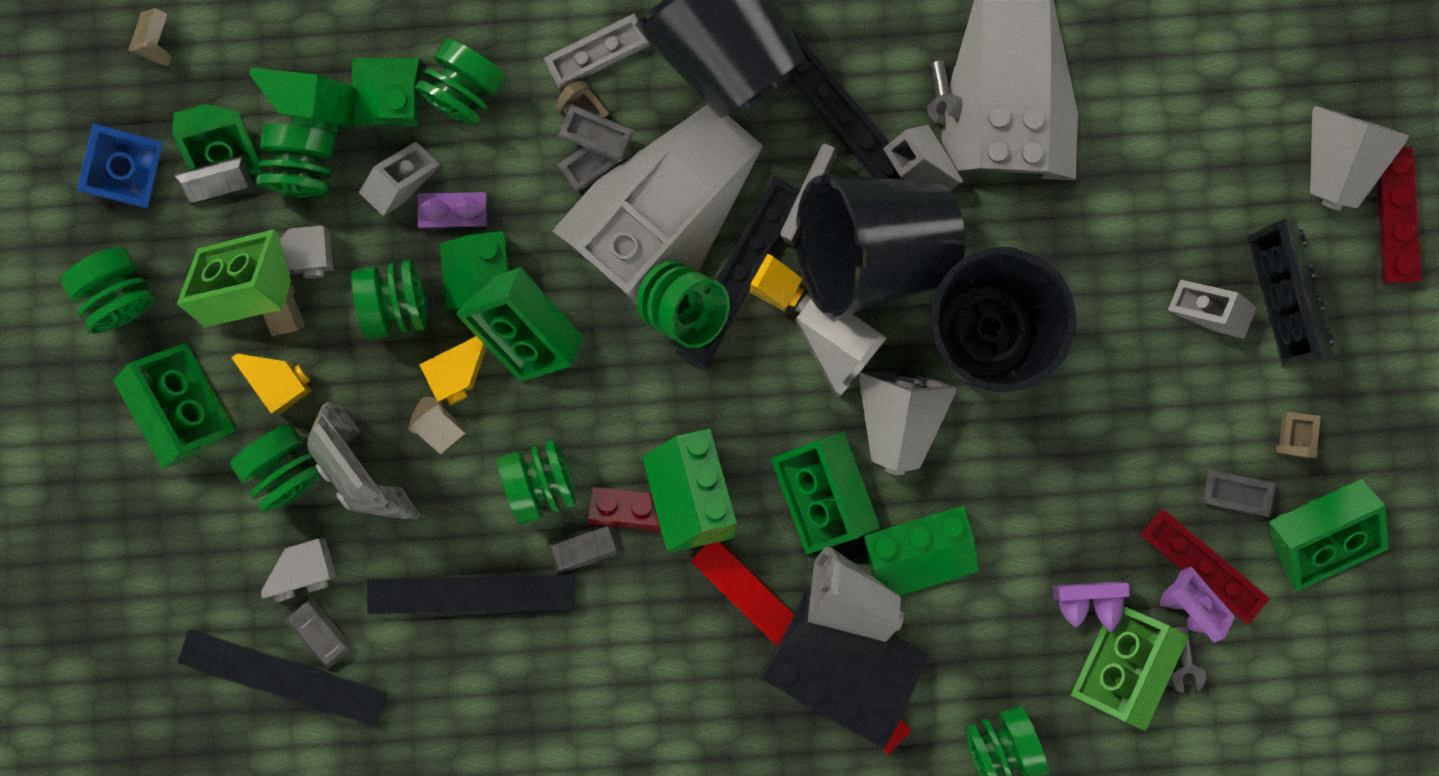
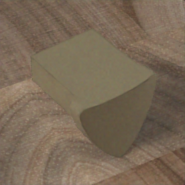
M156 8L141 12L128 51L150 61L169 66L172 56L157 45L167 13Z
M578 81L567 85L556 103V110L560 114L564 113L567 115L572 104L608 119L610 117V113L590 91L591 86L585 81Z
M292 280L282 310L263 314L272 337L298 331L306 326L293 296L296 289Z
M423 397L419 401L412 414L408 428L413 434L417 433L439 454H442L465 434V426L433 397Z
M1283 412L1279 445H1276L1275 453L1292 458H1318L1317 447L1321 416Z

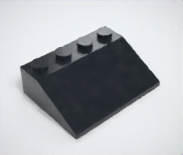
M1279 220L1247 236L1282 367L1332 355L1333 335L1324 323V302L1321 296L1316 293L1314 286L1316 279L1315 269L1312 263L1307 260L1305 253L1307 246L1306 236L1303 230L1299 229L1297 221Z
M808 586L758 678L885 749L902 718L929 654L894 634L884 642L808 622L811 587Z

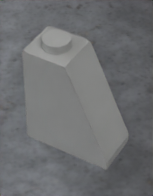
M1314 106L1312 111L1310 193L1323 198L1321 204L1341 211L1343 205L1358 208L1405 145L1409 135L1350 117L1337 111Z
M806 294L795 308V311L799 313L795 322L833 394L839 398L882 345L886 337L853 314L833 317V314L830 312H821L811 297Z
M874 371L860 373L859 382L871 461L885 467V472L894 475H904L905 471L920 469L955 396L956 387L927 377L917 376V379L897 376L895 372Z
M825 546L814 561L808 622L884 642L895 631L900 630L904 618L903 611H900L901 597L832 547Z

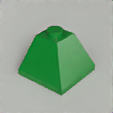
M352 58V86L355 87L352 126H420L421 94L414 87L421 80V59Z
M204 104L173 114L172 135L189 170L242 156L250 176L264 172L258 169V163L261 160L240 112Z

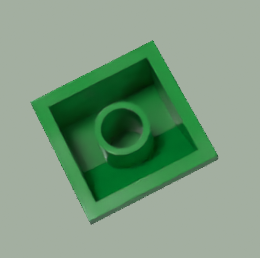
M504 231L467 235L440 243L446 311L459 310L494 276L511 271L508 237Z

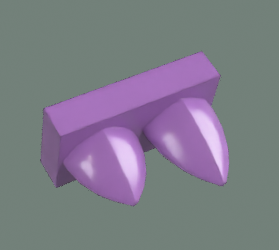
M486 192L417 194L419 229L488 228Z
M1192 567L1180 571L1175 583L1165 590L1160 600L1161 607L1185 609L1189 614L1187 620L1188 629L1198 633H1206L1214 643L1225 639L1235 618Z
M1120 581L1053 586L1054 600L1059 601V606L1065 619L1074 627H1078L1083 622L1089 610L1090 599H1093L1099 620L1109 632H1113L1124 610V597H1130L1129 583Z

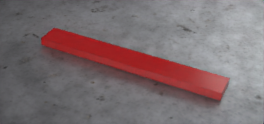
M720 542L705 545L690 562L776 645L793 613ZM900 720L885 749H881L889 755L912 730Z

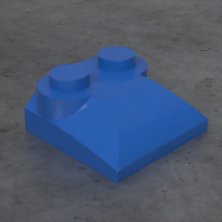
M93 123L76 191L94 197H102L148 208L163 142Z

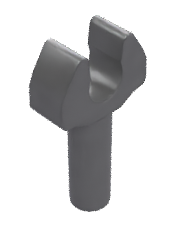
M938 60L931 64L936 98L927 106V111L934 122L945 125L944 110L946 106L948 115L958 119L963 103L961 97L949 93L945 63Z
M1188 627L1175 628L1176 630L1189 636ZM1189 638L1180 655L1178 665L1169 680L1176 691L1181 693L1184 692L1183 676L1190 673L1192 675L1193 687L1198 691H1201L1206 680L1205 669L1198 668L1192 662Z

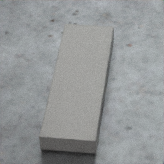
M635 14L544 57V61L558 89L561 90L571 83L578 82L649 47V42L635 26L638 22Z
M825 143L821 145L781 230L780 235L784 243L790 246H796L802 233V227L796 226L798 206L806 185L814 177L830 174L837 159L834 147Z

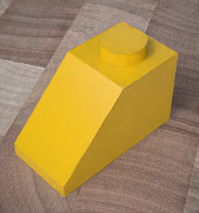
M767 254L750 284L749 293L785 312L788 305L795 308L804 292V289L799 287L803 278L775 257Z
M477 336L419 364L437 402L442 404L448 402L449 406L466 399L468 397L466 392L473 389L487 349Z
M236 354L231 357L271 414H282L313 392L307 384L311 379L299 364L294 366L286 361Z

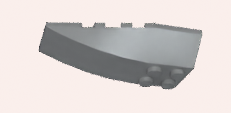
M974 0L949 85V93L962 98V111L957 119L948 115L946 106L944 110L946 124L942 125L941 146L959 175L974 176L977 171L1035 173L1041 174V179L1075 180L1078 110L1054 0Z
M328 401L323 404L308 437L307 447L312 457L318 463L316 465L318 472L327 482L331 481L337 489L338 493L336 495L342 505L347 510L351 509L354 512L399 519H417L421 516V513L402 487L377 486L349 448L347 443L358 436L361 431L342 405Z

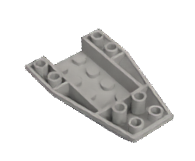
M706 105L598 179L552 232L577 254L580 253L637 305L636 300L639 287L645 276L655 266L666 261H679L696 271L700 270L763 145L731 117L726 115L720 119Z

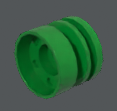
M445 38L433 56L434 60L444 69L443 72L440 73L428 68L423 73L435 85L433 86L419 80L414 88L432 107L453 120L477 127L481 118L470 107L486 112L488 106L477 95L481 92L489 96H496L507 78L506 74L491 61L469 47L453 39Z
M293 124L263 125L260 150L275 156V159L259 161L258 169L271 174L257 175L256 186L290 197L306 198L309 196L328 195L330 184L317 179H329L332 171L316 164L317 162L333 159L335 135L325 130Z
M124 247L109 248L95 253L73 265L59 279L71 303L85 302L77 312L80 319L86 320L84 325L89 334L104 333L121 327L144 313L155 302L152 292L144 290L146 288L144 279H130L137 272V266Z
M412 259L402 261V277L397 264L394 262L389 263L387 280H383L376 266L353 270L351 277L353 299L359 325L367 341L391 337L392 321L396 320L403 334L410 333V317L417 332L427 329L428 303L423 280L419 276Z
M666 261L655 266L645 276L639 287L636 300L638 315L643 323L687 348H700L710 343L720 334L730 310L729 294L724 285L679 261Z
M290 423L282 425L260 437L239 452L229 463V466L241 483H248L259 479L260 483L253 488L249 495L252 499H257L268 494L258 504V508L262 513H267L292 503L308 492L313 484L322 477L316 466L304 471L314 461L310 453L295 458L294 454L303 446L304 441Z
M554 439L545 441L548 455L545 458L537 444L532 445L533 462L528 464L519 450L497 457L501 481L519 526L542 519L541 502L547 501L554 514L559 513L560 506L557 498L559 496H562L567 509L577 507L575 499L576 486L566 456L558 448Z
M1020 704L998 712L1001 728L995 731L987 718L980 719L984 736L980 735L975 724L970 723L964 726L967 737V750L978 776H1013L1012 771L1015 769L1018 770L1021 776H1045L1049 774L1047 761L1038 736L1027 713Z

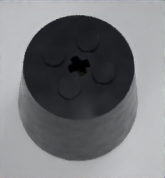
M663 0L650 10L652 14L650 18L647 19L644 16L635 24L646 40L720 119L737 107L742 112L763 98L760 93L761 90L768 87L770 92L778 88L791 78L788 71L806 59L777 0Z
M819 175L809 181L802 193L796 219V226L802 227L803 243L802 247H797L798 261L806 289L814 304L823 313L830 312L833 314V317L845 316L938 288L949 270L964 259L965 229L962 214L954 195L942 183Z
M994 247L980 250L965 257L949 270L934 295L930 323L933 340L941 359L957 376L967 383L984 390L1013 392L1042 382L1059 368L1067 357L1076 332L1077 316L1074 299L1066 281L1050 263L1041 257L1018 250V248ZM982 322L986 326L992 325L994 327V332L990 333L992 338L988 334L983 335L981 333Z

